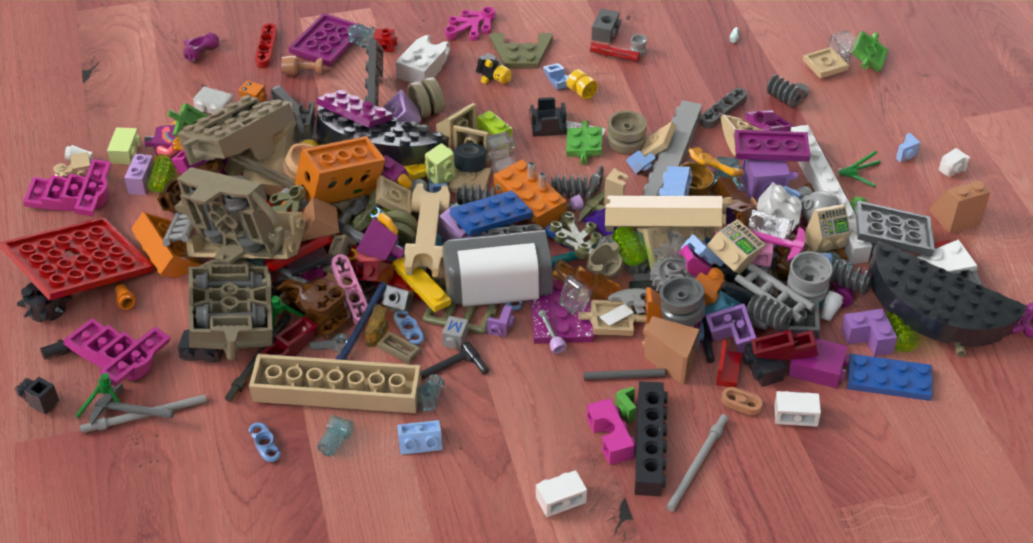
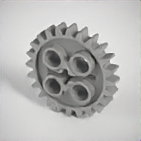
M669 255L668 258L663 256L662 260L658 258L650 272V280L653 281L652 286H657L656 291H660L661 286L671 278L679 276L696 278L687 271L685 258L681 259L679 255L676 258L672 255Z

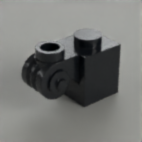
M41 377L35 380L25 378L14 388L17 395L28 402L30 407L43 414H46L59 402L55 386Z

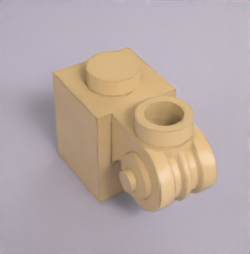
M84 152L70 155L71 164L69 166L59 163L53 168L55 176L68 178L70 173L86 177L91 164L89 153Z

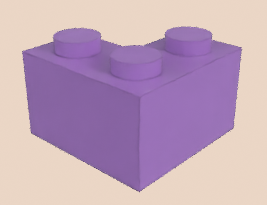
M745 304L706 315L713 342L733 336L737 351L742 353L745 350V345L750 344L751 339L756 338Z
M882 308L844 315L841 331L848 345L867 342L873 356L893 353L897 336Z

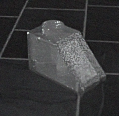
M752 210L748 229L788 239L790 238L795 219Z
M567 275L559 304L571 314H575L588 305L592 290L578 279Z

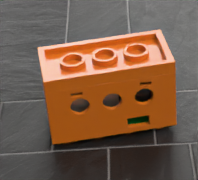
M367 136L302 149L295 184L306 189L305 198L308 203L312 197L329 204L360 197L364 194L369 195L376 189L377 179L382 174L385 158Z

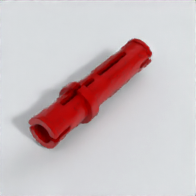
M591 42L590 52L603 54L605 57L613 56L636 62L639 60L640 52L613 47L607 43L604 45Z

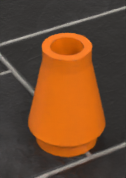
M124 284L116 286L115 292L118 307L123 310L132 309L136 302L135 295Z

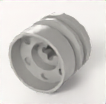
M811 251L799 253L791 261L787 286L806 299H819L820 302L825 299L828 293L829 282L832 276V264L823 254Z

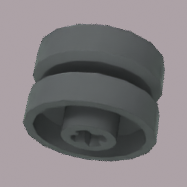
M679 276L671 278L661 286L659 295L663 319L686 326L695 325L703 319L706 311L705 294L702 283L697 279Z

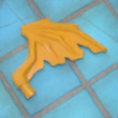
M700 147L688 150L691 158L701 165L717 168L730 176L738 177L744 174L743 169L731 168L719 163L717 159L712 158L708 153H703Z

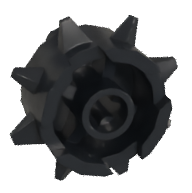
M31 282L21 290L23 299L17 302V306L26 308L24 318L29 316L37 322L45 321L46 319L53 321L65 312L66 302L72 299V295L48 300Z

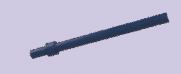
M380 282L342 352L336 356V360H348L347 357L388 286L385 282Z

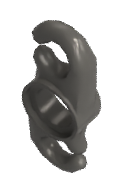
M599 166L597 173L591 176L587 190L588 200L592 199L595 191L598 192L601 187L604 174L603 166Z

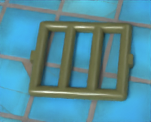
M439 280L437 285L443 290V288H446L445 280ZM451 302L443 318L432 316L434 311L427 306L422 319L425 323L445 326L448 317L453 315L457 304ZM497 304L488 305L481 326L470 324L476 306L467 307L463 319L468 320V331L485 334L487 332L488 318H495Z

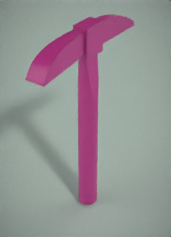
M800 227L796 239L793 241L750 230L761 241L791 247L787 261L792 260L803 251L805 232Z

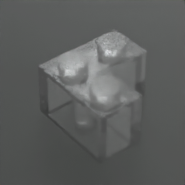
M507 132L486 137L487 165L491 168L493 175L516 163L513 153L515 143Z

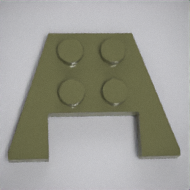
M490 33V42L493 43L494 49L498 52L501 63L508 69H538L545 51L549 48V43L553 40V33H538V44L530 42L526 44L513 42L504 44V33Z

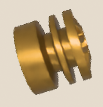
M688 162L680 165L679 167H690L693 175L688 196H710L714 181V175L710 168L697 162Z

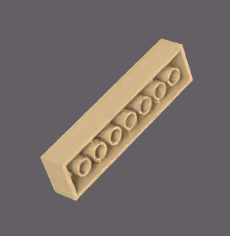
M257 354L249 389L252 402L416 413L422 382L420 365Z

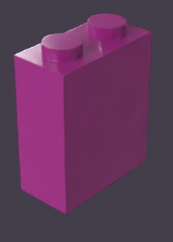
M815 338L819 355L792 359L789 376L837 389L838 382H843L846 370L842 369V367H847L850 356L846 354L848 346Z

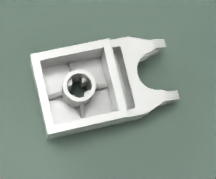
M428 35L417 39L395 62L396 78L410 83L416 81L422 83V80L425 78L435 77L442 70V66L446 62L451 50L450 42L432 45L430 41L431 36Z
M773 182L759 197L757 205L758 216L763 219V223L769 222L783 238H786L799 224L802 209L801 201L796 196L789 195L783 186L776 185Z

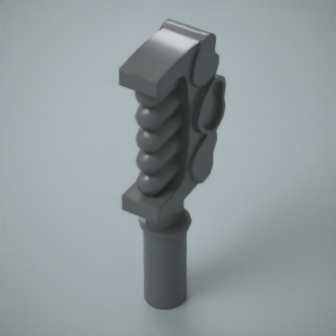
M365 194L351 201L353 204L342 213L343 216L338 221L339 228H343L351 220L352 216L359 214L366 208L368 199Z

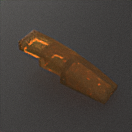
M561 259L557 261L552 271V276L598 300L610 301L608 297L611 294L625 290L602 273L594 276L581 266L575 270Z

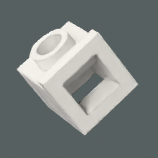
M955 148L942 157L939 171L949 178L961 171L965 172L970 157Z

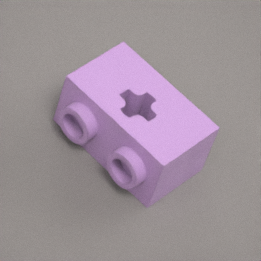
M134 155L124 177L128 194H147L156 173L152 155Z

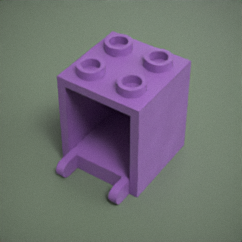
M743 159L742 169L744 174L741 177L748 199L754 197L759 200V197L773 182L776 185L788 187L789 180L798 178L797 172H789L786 161Z

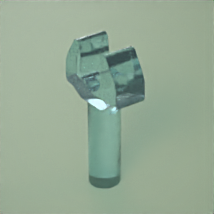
M336 334L331 341L310 342L311 350L332 348L336 354H340L345 344L340 343H347L348 339L346 335Z

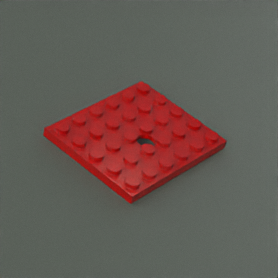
M105 217L0 242V249L48 300L154 272V265ZM70 251V252L73 253V254H80V255H77V256H69V255H67L65 252Z

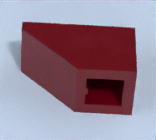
M350 261L358 282L371 284L385 282L386 284H392L394 265L380 261Z

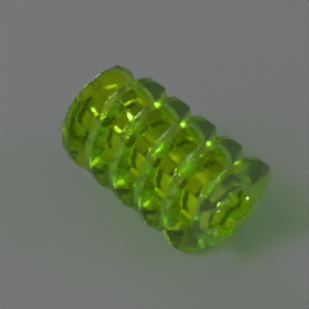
M160 154L155 157L147 184L151 191L162 192L168 182L173 180L176 167L169 156Z
M618 227L612 235V241H615L621 249L618 252L623 261L630 266L643 263L647 258V251L632 227Z
M888 311L886 316L897 336L895 350L898 352L915 350L920 344L917 334L911 329V326L904 325V321L895 313L890 314Z

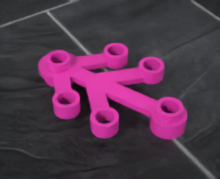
M487 6L482 8V11L463 10L461 11V17H449L450 26L445 27V36L449 40H454L458 33L472 27L469 32V39L477 41L479 39V22L483 20L482 33L490 34V22L496 17L494 8Z

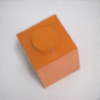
M247 80L238 90L239 98L250 95V97L258 98L260 103L265 102L267 99L265 86Z

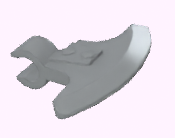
M632 288L621 290L611 294L608 300L611 302L622 301L626 306L633 305L637 314L645 313L643 307H646V304L641 297L646 296V289Z

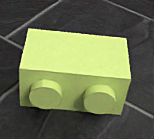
M116 127L107 149L111 164H131L134 155L137 154L138 146L141 145V136L138 135L137 128Z

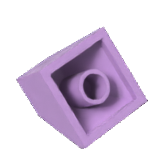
M400 90L383 106L386 111L393 113V117L398 121H415L418 123L421 121L419 109L403 90Z

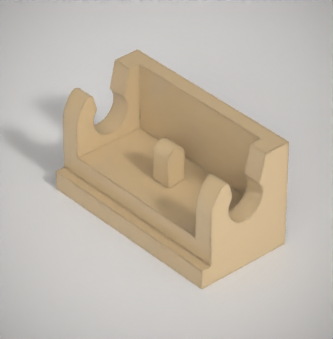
M615 168L605 180L604 206L608 204L607 196H624L626 182L619 180V178L628 180V175L617 171Z

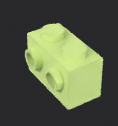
M441 143L425 154L427 178L434 184L446 183L455 177L454 153L449 147L447 148Z

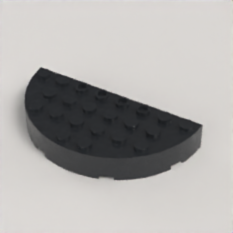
M318 106L316 134L324 144L367 136L382 156L387 155L402 166L425 164V154L441 143L448 148L449 137L441 132H432L425 127L414 126L410 122L398 121L394 117L391 121L368 128L324 107Z
M881 241L878 242L869 263L868 271L870 277L873 275L871 287L883 307L890 314L895 313L901 318L900 322L905 326L943 343L949 344L952 341L961 343V346H984L1001 341L1004 336L1012 333L1027 308L1026 305L1019 301L1008 298L1001 293L985 288L980 284L969 281L962 276L951 273L944 268L935 266L926 260L919 259Z

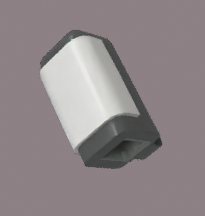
M531 224L494 228L488 231L487 236L450 239L443 244L442 255L446 293L454 304H462L463 307L534 300L539 299V295L552 294L551 256L546 232L540 225Z

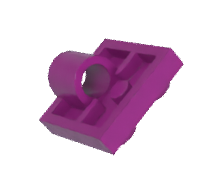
M772 110L747 112L745 119L751 122L752 126L758 127L763 131L791 132V127H794V125L775 114Z

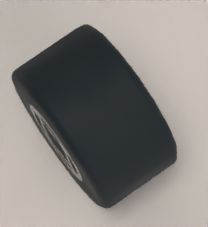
M475 143L458 145L454 151V165L463 172L481 171L486 166L487 151L483 146Z

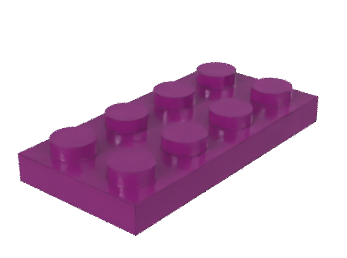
M337 90L334 93H327L317 98V105L368 128L391 121L393 118V113L386 111L385 108L377 107L372 102L361 100L360 97L352 96L344 90Z
M735 129L736 159L810 162L808 132Z

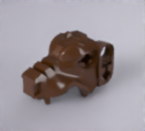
M221 158L208 160L206 163L195 168L219 173L224 163ZM177 178L168 182L164 190L159 193L157 200L163 211L178 212L174 206L181 201L180 195L182 193Z
M285 279L281 285L276 287L277 296L283 303L306 315V318L318 325L315 333L322 338H334L352 321L350 311L344 307V301L346 300L345 290L329 279H319L312 284ZM342 315L347 316L345 319H337Z

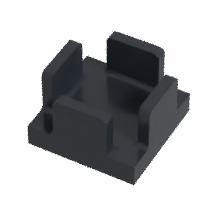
M547 97L538 98L537 109H534V105H530L529 117L533 137L567 135L565 103H561V107L556 108L555 98Z

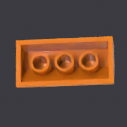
M143 211L131 229L135 234V238L143 246L142 249L150 257V261L158 269L157 272L160 275L177 278L189 273L188 267H199L202 265L197 257H188L186 242L179 240L171 242L169 246L162 244L172 220Z

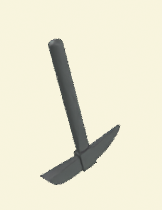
M122 383L116 387L112 386L117 396L124 390ZM107 393L94 404L95 407L90 415V424L93 425L102 412L108 409L170 419L174 417V411L112 402L113 398Z

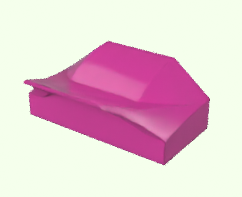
M687 245L680 252H677L685 258L687 271L695 277L700 272L707 275L713 268L704 257L701 258Z

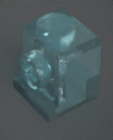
M359 23L355 26L351 25L348 29V41L366 48V44H369V39L374 37L375 27L369 28Z

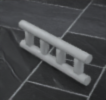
M180 212L175 214L163 239L162 244L164 246H169L171 242L179 240L183 242L188 241L194 226H192L187 215Z
M752 263L747 267L751 272L745 278L740 274L735 278L736 282L754 294H759V297L766 295L767 300L772 298L774 303L779 302L780 307L785 305L783 302L789 297L798 302L792 308V319L798 323L803 318L799 313L804 308L812 311L815 307L814 303ZM757 276L766 281L761 288L752 283ZM772 287L782 292L777 298L767 293Z

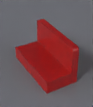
M723 340L716 385L737 388L742 353L726 351L727 340Z

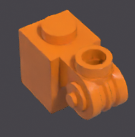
M712 268L707 275L700 272L695 278L703 285L705 307L709 303L713 304L719 296L717 291L722 289V283L725 281L722 271L718 268Z

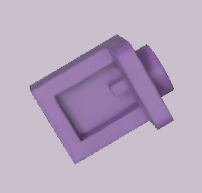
M504 305L500 319L488 318V334L507 336L509 328L513 327L515 322V315H512L511 306Z

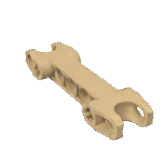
M417 183L413 191L411 212L419 213L416 243L405 244L404 266L406 275H412L415 268L424 266L432 270V277H439L440 271L443 268V246H436L439 214L449 209L450 193L446 185H442L439 192L430 193L423 189V184Z

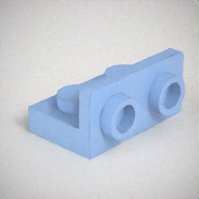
M694 234L681 247L682 249L685 245L689 246L711 265L716 263L721 267L724 264L706 246L707 244Z
M439 420L397 425L400 454L442 450Z

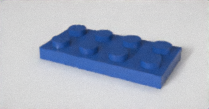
M511 190L452 207L449 214L469 236L531 218L533 211Z
M850 354L847 389L931 401L932 365Z

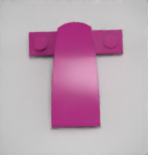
M92 159L86 177L70 173L68 178L51 175L50 180L33 176L23 204L25 207L74 211L75 214L93 217L95 210L103 207L108 200L107 176L111 168V162Z
M91 318L66 337L64 345L84 359L102 368L99 376L102 373H108L111 385L116 387L124 379L134 381L145 376L151 370L154 355L170 342L171 337L155 326L135 341L125 331L120 334L109 324L104 327Z

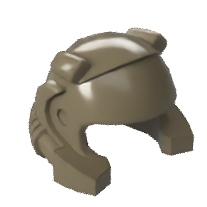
M608 241L593 249L588 256V270L606 282H610L611 279L619 276L624 264V259L618 253L621 249L615 241L612 243Z

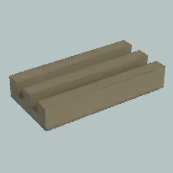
M390 331L377 343L378 349L408 365L412 363V359H416V355L421 354L420 347Z

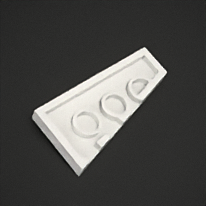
M959 240L935 249L933 256L925 254L917 256L919 259L926 260L928 263L944 268L954 274H961L960 271L970 270V272L977 271L976 263Z

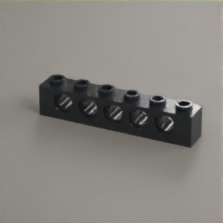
M639 381L635 495L661 497V489L666 488V475H662V470L666 471L667 458L663 457V453L667 451V440H663V436H667V424H663V420H667V407H664V404H667L668 391H664V383Z

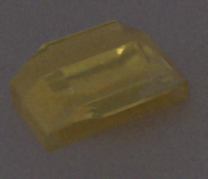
M375 304L365 331L367 347H376L377 343L388 332L389 324L384 317L387 306L382 307Z

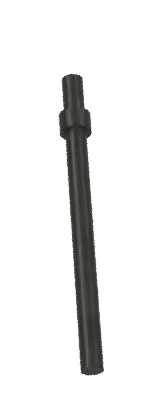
M285 313L273 329L272 344L275 341L274 336L280 333L291 319L289 314ZM268 346L260 347L241 375L235 378L231 384V389L224 397L226 401L231 402L236 394L243 390L246 380L253 372L257 354H260Z

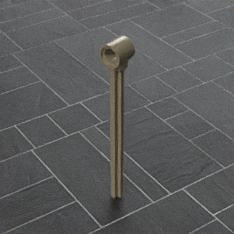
M243 154L227 157L290 189L296 185L295 180ZM349 199L329 203L337 208L339 219L342 218V213L352 205Z

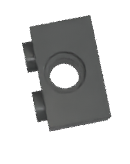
M601 8L592 25L591 40L610 43L612 38L616 37L617 28L621 26L620 12Z

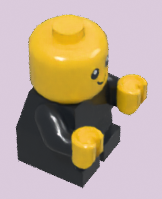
M490 53L479 57L475 72L484 75L481 79L482 83L487 84L489 80L495 79L501 84H506L511 80V70L503 66L497 57Z

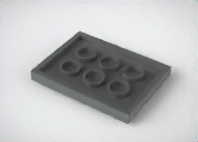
M857 200L855 214L858 240L876 244L881 241L894 248L933 256L935 247L931 218L929 216Z

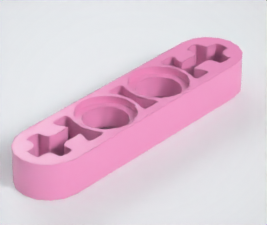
M338 254L333 258L331 268L338 285L345 290L346 306L348 311H350L353 322L357 325L361 318L357 317L359 313L358 307H360L359 310L363 314L367 307V302L348 257ZM338 261H340L341 263H344V266H343L344 272H343V273H341V272H342L341 266H340V265H337V262H338ZM349 277L353 283L347 286L343 284L342 279ZM355 294L359 297L360 301L353 303L349 300V296Z

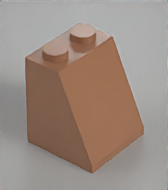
M980 180L948 189L929 208V211L949 234L981 224L991 192Z
M652 316L650 323H646L643 330V335H646L642 343L644 357L658 368L665 369L666 374L684 385L696 357L699 329Z

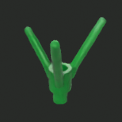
M873 151L855 164L839 169V176L847 175V177H852L875 187L876 184L858 176L857 170L881 163L880 160L861 165L877 154V151Z
M278 296L271 298L272 329H274L277 314L282 313L284 310L299 317H306L303 313L287 306Z
M108 373L101 374L97 387L80 408L76 418L81 416L99 393H109L115 402L121 403L111 386V379Z

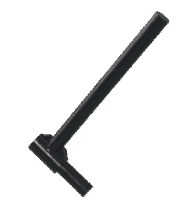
M467 341L461 345L460 353L422 370L421 379L427 378L464 359L474 363L483 375L487 374L489 369L480 359V355L471 343Z

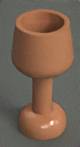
M297 56L282 57V74L295 76L299 73V69L316 70L317 74L323 75V58H318L316 63L299 62Z

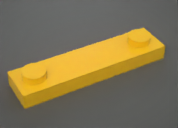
M404 257L392 262L394 270L434 312L451 305V298L421 267L415 268L412 275H406Z

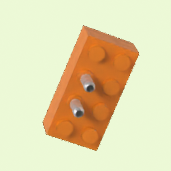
M522 159L493 175L495 192L497 194L512 190L533 211L532 217L525 219L529 225L537 224L544 229L551 225L552 221L560 220L561 215L567 211V201L546 182V174L544 172L538 174L535 171V164L533 162L527 164Z

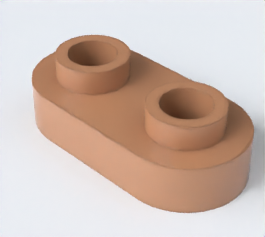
M728 387L722 392L721 401L724 406L747 415H757L761 412L763 402L759 396L735 387Z

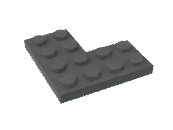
M369 39V44H366V54L369 56V61H366L365 64L366 72H368V78L365 79V89L368 90V96H365V101L372 102L373 105L379 107V82H383L384 48L376 39Z

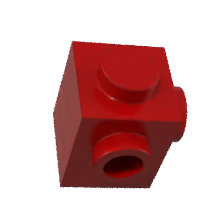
M375 28L373 39L379 42L384 48V52H394L395 46L398 45V36H395V29Z

